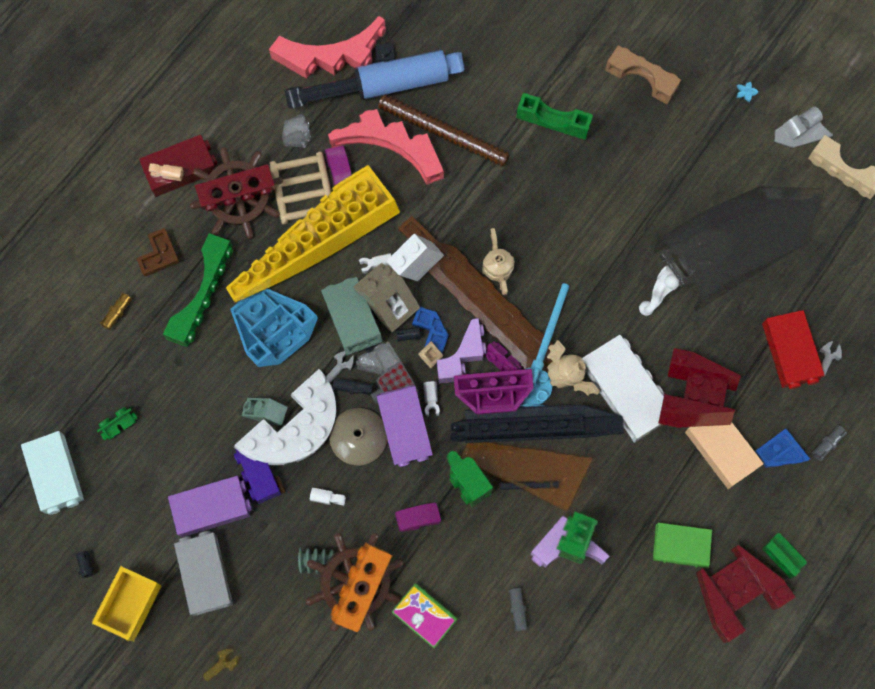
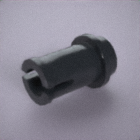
M413 326V328L396 330L398 342L412 339L417 341V339L421 338L419 327Z
M83 551L77 553L75 556L80 569L78 574L82 578L93 576L95 568L91 565L89 552L84 551V554Z

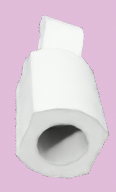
M391 253L375 256L372 259L361 258L359 260L360 264L365 263L368 265L366 268H362V273L370 272L371 269H374L380 263L388 266L389 264L386 261L391 257Z
M434 381L425 382L423 384L425 403L428 404L425 408V414L429 416V410L433 408L438 416L440 409L436 404L438 402L437 383Z
M312 488L310 501L328 505L334 503L344 506L346 499L343 495L333 494L332 491Z

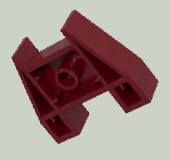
M674 348L668 377L687 381L684 397L680 398L664 394L658 424L677 428L731 425L735 409L724 407L726 389L736 391L741 375L694 352Z
M739 545L731 549L737 559L711 577L707 575L704 569L696 572L711 625L723 643L730 642L746 631L733 612L760 594L763 595L772 610L779 609L795 598L781 577Z

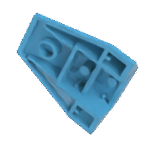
M270 289L262 290L244 298L230 309L245 352L258 367L281 364L309 341L318 319L317 315L305 304Z

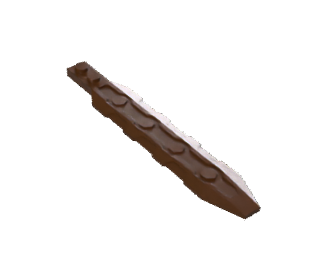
M413 216L407 219L398 228V231L407 240L413 234H416L433 242L444 254L428 273L440 285H444L459 300L458 303L466 311H470L477 319L479 318V321L485 326V330L493 338H497L512 353L511 355L521 363L520 365L524 369L531 368L533 360H536L544 334L539 329L536 330L521 315V312L512 303H509L494 288V285L468 262V259L456 247L438 242ZM547 349L543 361L544 367L542 370L547 373V367L552 362L551 359L547 358L550 349Z

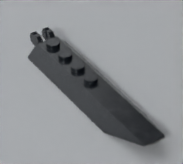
M583 404L519 407L514 412L479 415L475 414L472 410H465L466 420L453 422L450 425V429L454 431L451 433L450 439L454 442H463L465 440V443L573 439L624 434L623 416Z

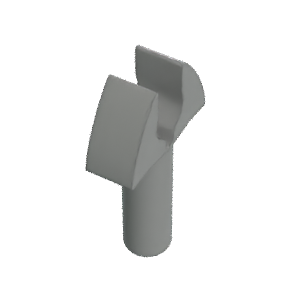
M833 341L824 345L819 351L825 355L821 364L824 376L832 359L839 361L842 357L840 344L836 347L835 352L831 354L830 346Z
M345 351L334 356L337 360V365L326 376L329 383L334 380L342 369L352 370L354 356L344 363Z

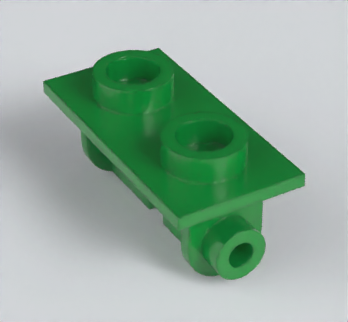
M125 406L115 412L116 416L111 420L106 418L98 424L100 427L97 428V432L103 431L100 435L104 440H110L121 432L117 427L119 424L125 430L136 423L135 420L138 417L134 412L132 414L129 413L131 407L127 409Z

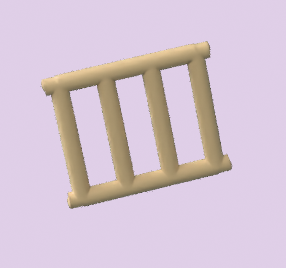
M317 152L315 156L281 163L270 162L272 179L279 177V170L318 163L320 171L283 179L282 184L275 186V195L282 224H287L289 220L304 218L310 210L305 209L287 213L285 204L325 195L328 196L331 193L323 152ZM319 179L322 180L323 189L283 197L282 187Z

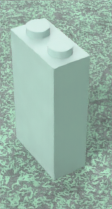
M57 431L21 444L40 511L52 515L60 512L61 508L66 506L67 508L79 505L80 501L84 500L64 434Z

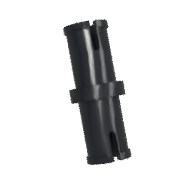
M334 378L333 390L350 392L352 395L358 393L371 396L370 394L372 393L373 383L356 382V379L350 381Z

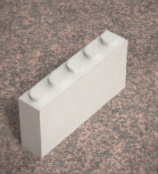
M619 335L582 359L586 367L585 372L600 390V394L613 413L623 416L624 429L635 443L663 425L658 424L664 392L660 386L654 384L651 373L643 368L639 356L633 354L627 339H623Z

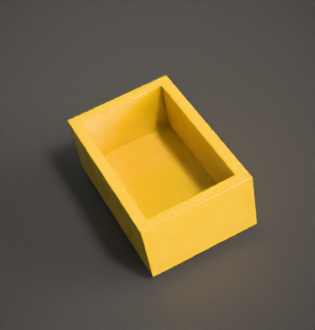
M120 566L92 624L134 642L162 585Z

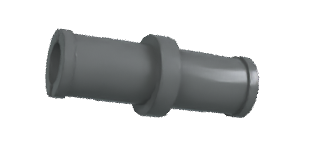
M837 425L828 436L822 439V443L812 451V455L817 460L822 461L831 450L837 447V443L847 435V431Z
M521 588L508 590L512 606L510 612L513 613L515 631L528 630L525 617L526 606L523 605Z

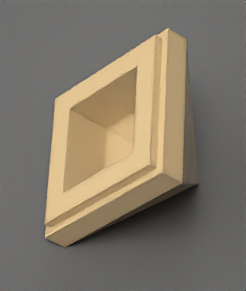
M432 341L418 353L430 368L437 363V360L443 357V354Z

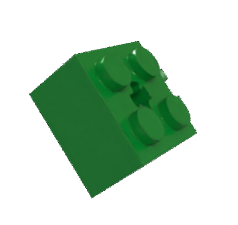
M454 451L448 453L447 461L451 467L449 480L455 489H460V496L466 505L470 504L471 507H474L492 495V485L473 458L466 457L462 460L458 453Z
M574 512L572 517L568 516L563 527L566 534L561 536L556 547L557 550H560L558 556L581 564L585 560V554L598 521Z

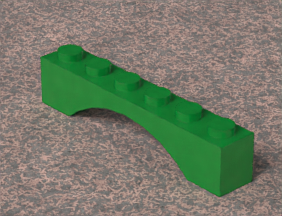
M210 233L201 249L205 266L201 287L187 307L170 317L163 333L166 340L188 347L189 343L194 341L197 325H201L203 320L202 314L209 307L211 302L210 296L212 292L216 291L219 276L223 275L226 268L225 263L227 259L231 258L233 253L229 240Z

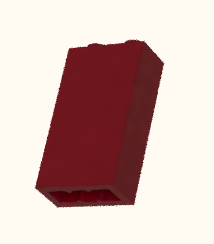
M201 134L139 158L155 197L200 180L201 178L193 174L195 168L210 174L215 169V166L218 165L214 155L210 156L208 152L211 150L208 140H203ZM150 164L182 167L184 170L182 181L164 179L162 176H152L149 171Z

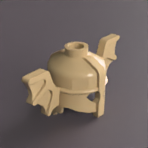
M495 228L490 229L493 250L484 258L482 272L489 279L500 282V290H502V295H505L508 292L506 280L511 276L515 261L509 252L497 248Z
M558 340L554 345H550L548 347L550 353L547 358L552 360L547 367L548 377L551 379L550 384L557 386V388L574 386V391H583L587 396L592 393L598 395L600 390L593 382L582 381L586 369L584 360L577 355L562 356L566 349Z

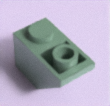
M247 398L241 416L259 422L264 419L270 425H282L288 407L272 399Z

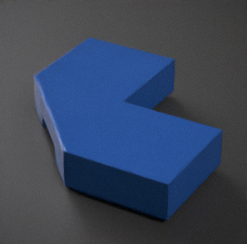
M420 307L415 314L412 325L429 330L425 346L432 341L443 354L449 335L437 312Z

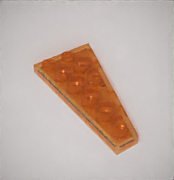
M486 442L468 443L461 456L462 460L466 457L473 458L480 469L506 482L515 484L522 488V490L566 512L593 459L527 448H515L507 445H494L493 443ZM535 481L537 483H544L545 481H550L551 488L532 489L520 482ZM559 481V488H553L552 482Z

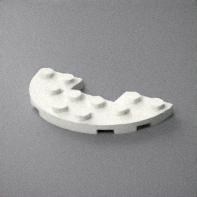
M318 369L291 394V397L303 410L278 433L263 419L236 443L234 448L244 456L254 461L268 463V465H285L295 461L299 462L315 453L328 438L336 416L334 392L321 370Z

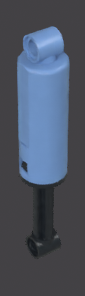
M437 50L386 62L382 61L371 65L354 67L355 77L302 88V86L285 89L284 92L288 108H296L306 105V102L357 91L359 92L360 99L363 100L448 81V74L465 71L461 52L444 55L443 50Z

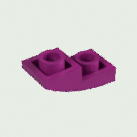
M343 146L325 149L333 183L337 185L351 176L346 152Z
M437 503L415 506L395 513L400 532L417 530L421 526L435 525L441 522Z

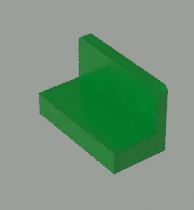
M780 533L776 534L761 548L789 579L795 577L807 563Z

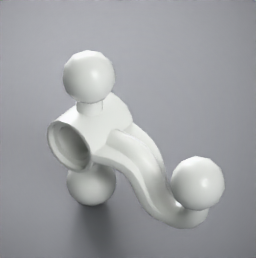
M665 266L657 277L652 291L651 302H642L639 306L640 313L645 316L651 315L655 308L661 304L663 298L679 286L683 276L669 266Z

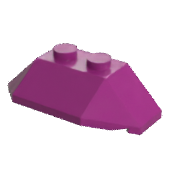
M532 369L454 376L455 396L477 415L517 411L534 389Z

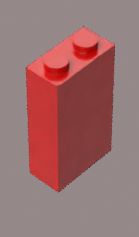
M804 310L767 318L762 325L782 388L796 389L804 383L808 385L819 383V380L824 376V372Z

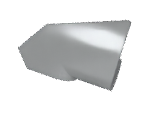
M812 107L801 115L794 116L776 129L774 142L794 148L819 141L824 135L832 137L833 134L820 123L823 119L821 111L817 107Z

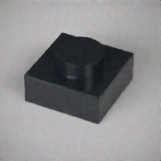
M393 43L375 44L377 63L394 60Z

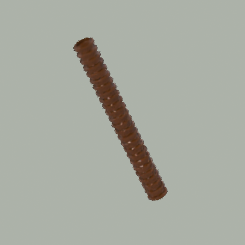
M384 94L379 101V109H384L385 112L389 111V114H394L395 117L399 116L400 119L404 118V121H409L410 124L414 123V126L419 125V128H424L425 131L429 130V133H434L435 136L439 135L440 138L444 137V140H449L450 143L454 142V145H459L461 148L464 147L465 150L469 149V152H474L475 155L480 154V157L484 156L486 160L490 159V162L494 161L496 165L500 164V167L505 166L508 161L509 152L505 153L503 149L499 150V147L495 148L493 144L489 145L488 142L484 143V140H479L478 137L469 136L467 132L463 133V130L459 131L457 127L453 128V125L448 126V123H443L442 120L438 121V118H433L431 115L428 116L427 113L423 114V111H418L417 108L408 107V104H403L402 101L398 102V99L393 100V97H388L387 94Z

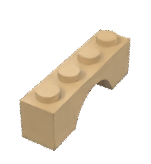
M824 135L808 159L814 165L826 170L831 176L843 181L846 186L857 190L863 197L871 199L875 194V167L870 166L866 169L849 167L840 156V144Z

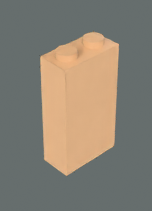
M732 422L731 425L689 427L685 432L727 489L764 464Z

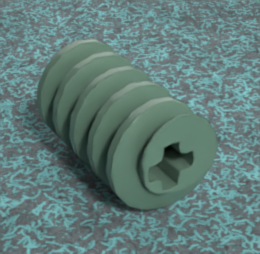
M300 548L298 554L300 573H304L307 568L308 574H312L314 569L307 566V561L314 560L325 565L328 559L334 555V551L331 550L329 555H327L325 549H323L321 555H319L317 549L311 554L309 548H307L305 554H303ZM340 564L335 568L336 570H339Z

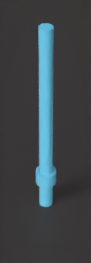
M562 284L536 360H533L531 366L533 385L536 384L538 375L544 367L543 361L569 289L568 284Z

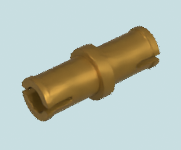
M121 293L115 304L109 307L110 311L100 322V325L107 330H111L117 319L123 316L122 312L132 299L125 293Z

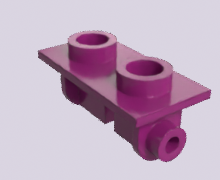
M494 341L486 348V354L484 355L501 372L522 369L521 363L512 355L508 358L505 357L508 351L499 342L496 343Z

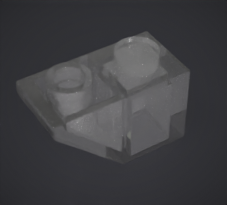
M298 115L286 120L282 135L284 146L306 148L307 141H310L311 131L309 130V122H306L305 115Z
M387 342L377 345L371 353H364L359 356L356 366L358 370L383 375L401 360L390 343Z

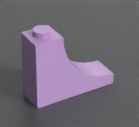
M564 516L561 517L530 554L533 556L532 561L539 567L543 565L546 568L552 561L560 557L558 556L560 550H557L556 547L561 536L566 534V531L563 530L566 522ZM590 541L585 556L603 564L609 555L593 541Z

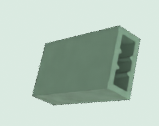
M357 277L345 279L339 284L329 285L321 290L346 356L382 342L381 334L367 300L353 288L359 282Z

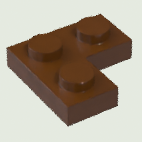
M165 228L147 235L154 251L136 258L144 277L179 263Z

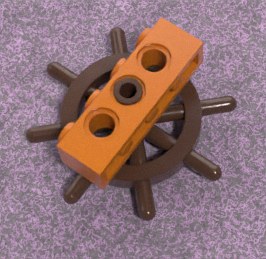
M336 533L334 539L339 551L332 555L325 565L314 560L307 561L309 568L321 572V592L306 598L305 603L310 606L325 600L332 609L331 619L333 622L330 629L333 632H336L339 626H343L358 633L363 620L367 629L373 631L375 625L371 613L378 609L385 599L395 604H399L401 601L400 596L390 593L388 590L390 585L389 572L401 567L403 561L397 559L389 563L392 555L375 547L379 539L377 533L371 535L368 543L364 544V547L346 548L342 534ZM351 557L358 558L355 566L352 564ZM342 561L347 574L335 569ZM371 562L372 569L368 572H365L364 570L366 568L367 563ZM331 577L343 581V583L330 588ZM340 593L341 598L337 603L333 596ZM351 601H355L354 608L348 607Z

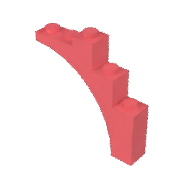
M378 16L360 34L346 41L330 45H304L279 36L269 49L272 59L306 79L315 72L317 66L335 76L337 71L342 70L345 63L352 67L371 65L373 60L371 51L374 49L378 38L382 37L386 31L385 19Z
M377 109L367 110L361 114L359 123H351L346 128L335 129L328 134L332 148L345 144L364 143L385 147L400 154L419 171L426 185L444 179L443 168L428 135L419 134L409 139L402 121L398 123L393 122L384 127Z

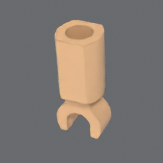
M150 164L149 167L152 176H162L164 179L182 181L184 172L182 167L159 166L157 164Z

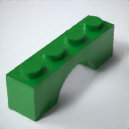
M523 93L517 108L516 118L585 140L593 114L577 109L570 112L558 111L547 106L541 98Z

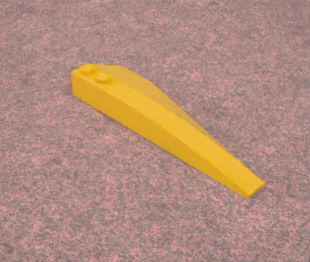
M369 165L332 188L333 191L328 196L325 195L320 199L321 203L311 208L307 212V216L302 220L299 219L278 239V243L274 247L270 246L265 251L266 254L259 261L256 259L247 272L243 271L226 287L234 302L254 295L302 272L400 213L395 199Z

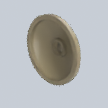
M353 408L341 413L335 419L329 434V441L334 454L341 461L354 466H362L374 462L381 456L387 445V436L383 420L379 415L369 409ZM356 431L361 432L359 437L354 436Z

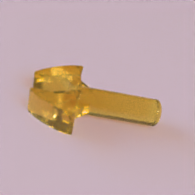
M228 649L218 652L217 654L220 656L219 662L203 674V678L209 681L223 668H229L230 671H233L238 662V656L230 662L225 661L227 655L234 650Z

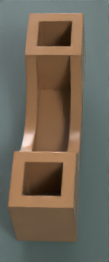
M619 45L607 61L605 71L620 79L630 74H638L645 77L652 86V96L667 105L677 91L681 81L675 74L666 72L660 66L646 61L644 57L637 56L629 49L622 48Z

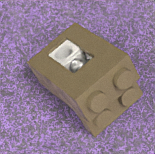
M383 263L376 266L353 287L359 295L367 300L381 324L391 332L397 329L420 308L403 278L391 266H385Z

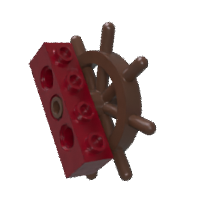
M222 147L220 153L223 164L216 167L210 174L198 168L193 170L194 175L206 182L195 185L199 200L191 202L190 208L197 209L201 207L202 210L211 211L218 218L212 229L213 235L217 236L224 223L243 225L246 237L252 239L254 234L250 222L258 218L263 211L275 218L280 216V212L268 206L267 202L269 194L272 193V190H275V186L283 183V178L277 177L272 179L268 164L256 167L262 155L260 151H256L250 162L246 163L243 161H231L227 149ZM234 170H241L242 172L234 173ZM224 173H227V176L219 178ZM251 180L258 181V183L249 186ZM216 190L222 192V194L213 196V192ZM261 194L260 200L255 199L254 195ZM243 201L255 208L247 213ZM235 203L240 216L229 215ZM225 204V208L223 209V211H221L217 207L219 205Z

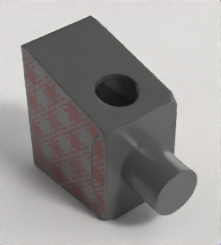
M399 361L376 380L379 390L370 395L374 403L377 404L376 394L415 384L402 362Z

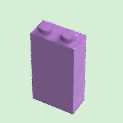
M415 385L376 394L394 465L398 464L401 467L410 464L409 461L417 459L420 462L429 459L428 456L432 455Z
M238 476L168 496L177 535L185 537L250 517L249 511L252 510L250 500L246 499L244 492H247L244 480L241 481Z

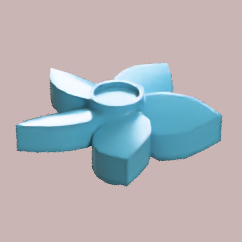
M748 82L746 86L737 85V88L740 90L737 98L745 96V99L750 102L752 96L758 94V91L752 88L751 82Z

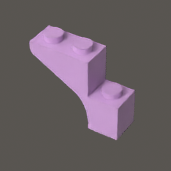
M479 318L471 320L458 351L449 358L437 360L439 384L454 382L455 375H465V365L462 362L483 360V354H486L485 342H481V336H484L483 324L479 325Z

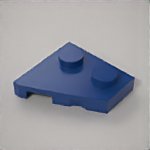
M784 429L755 451L766 468L802 463L810 459L787 429Z

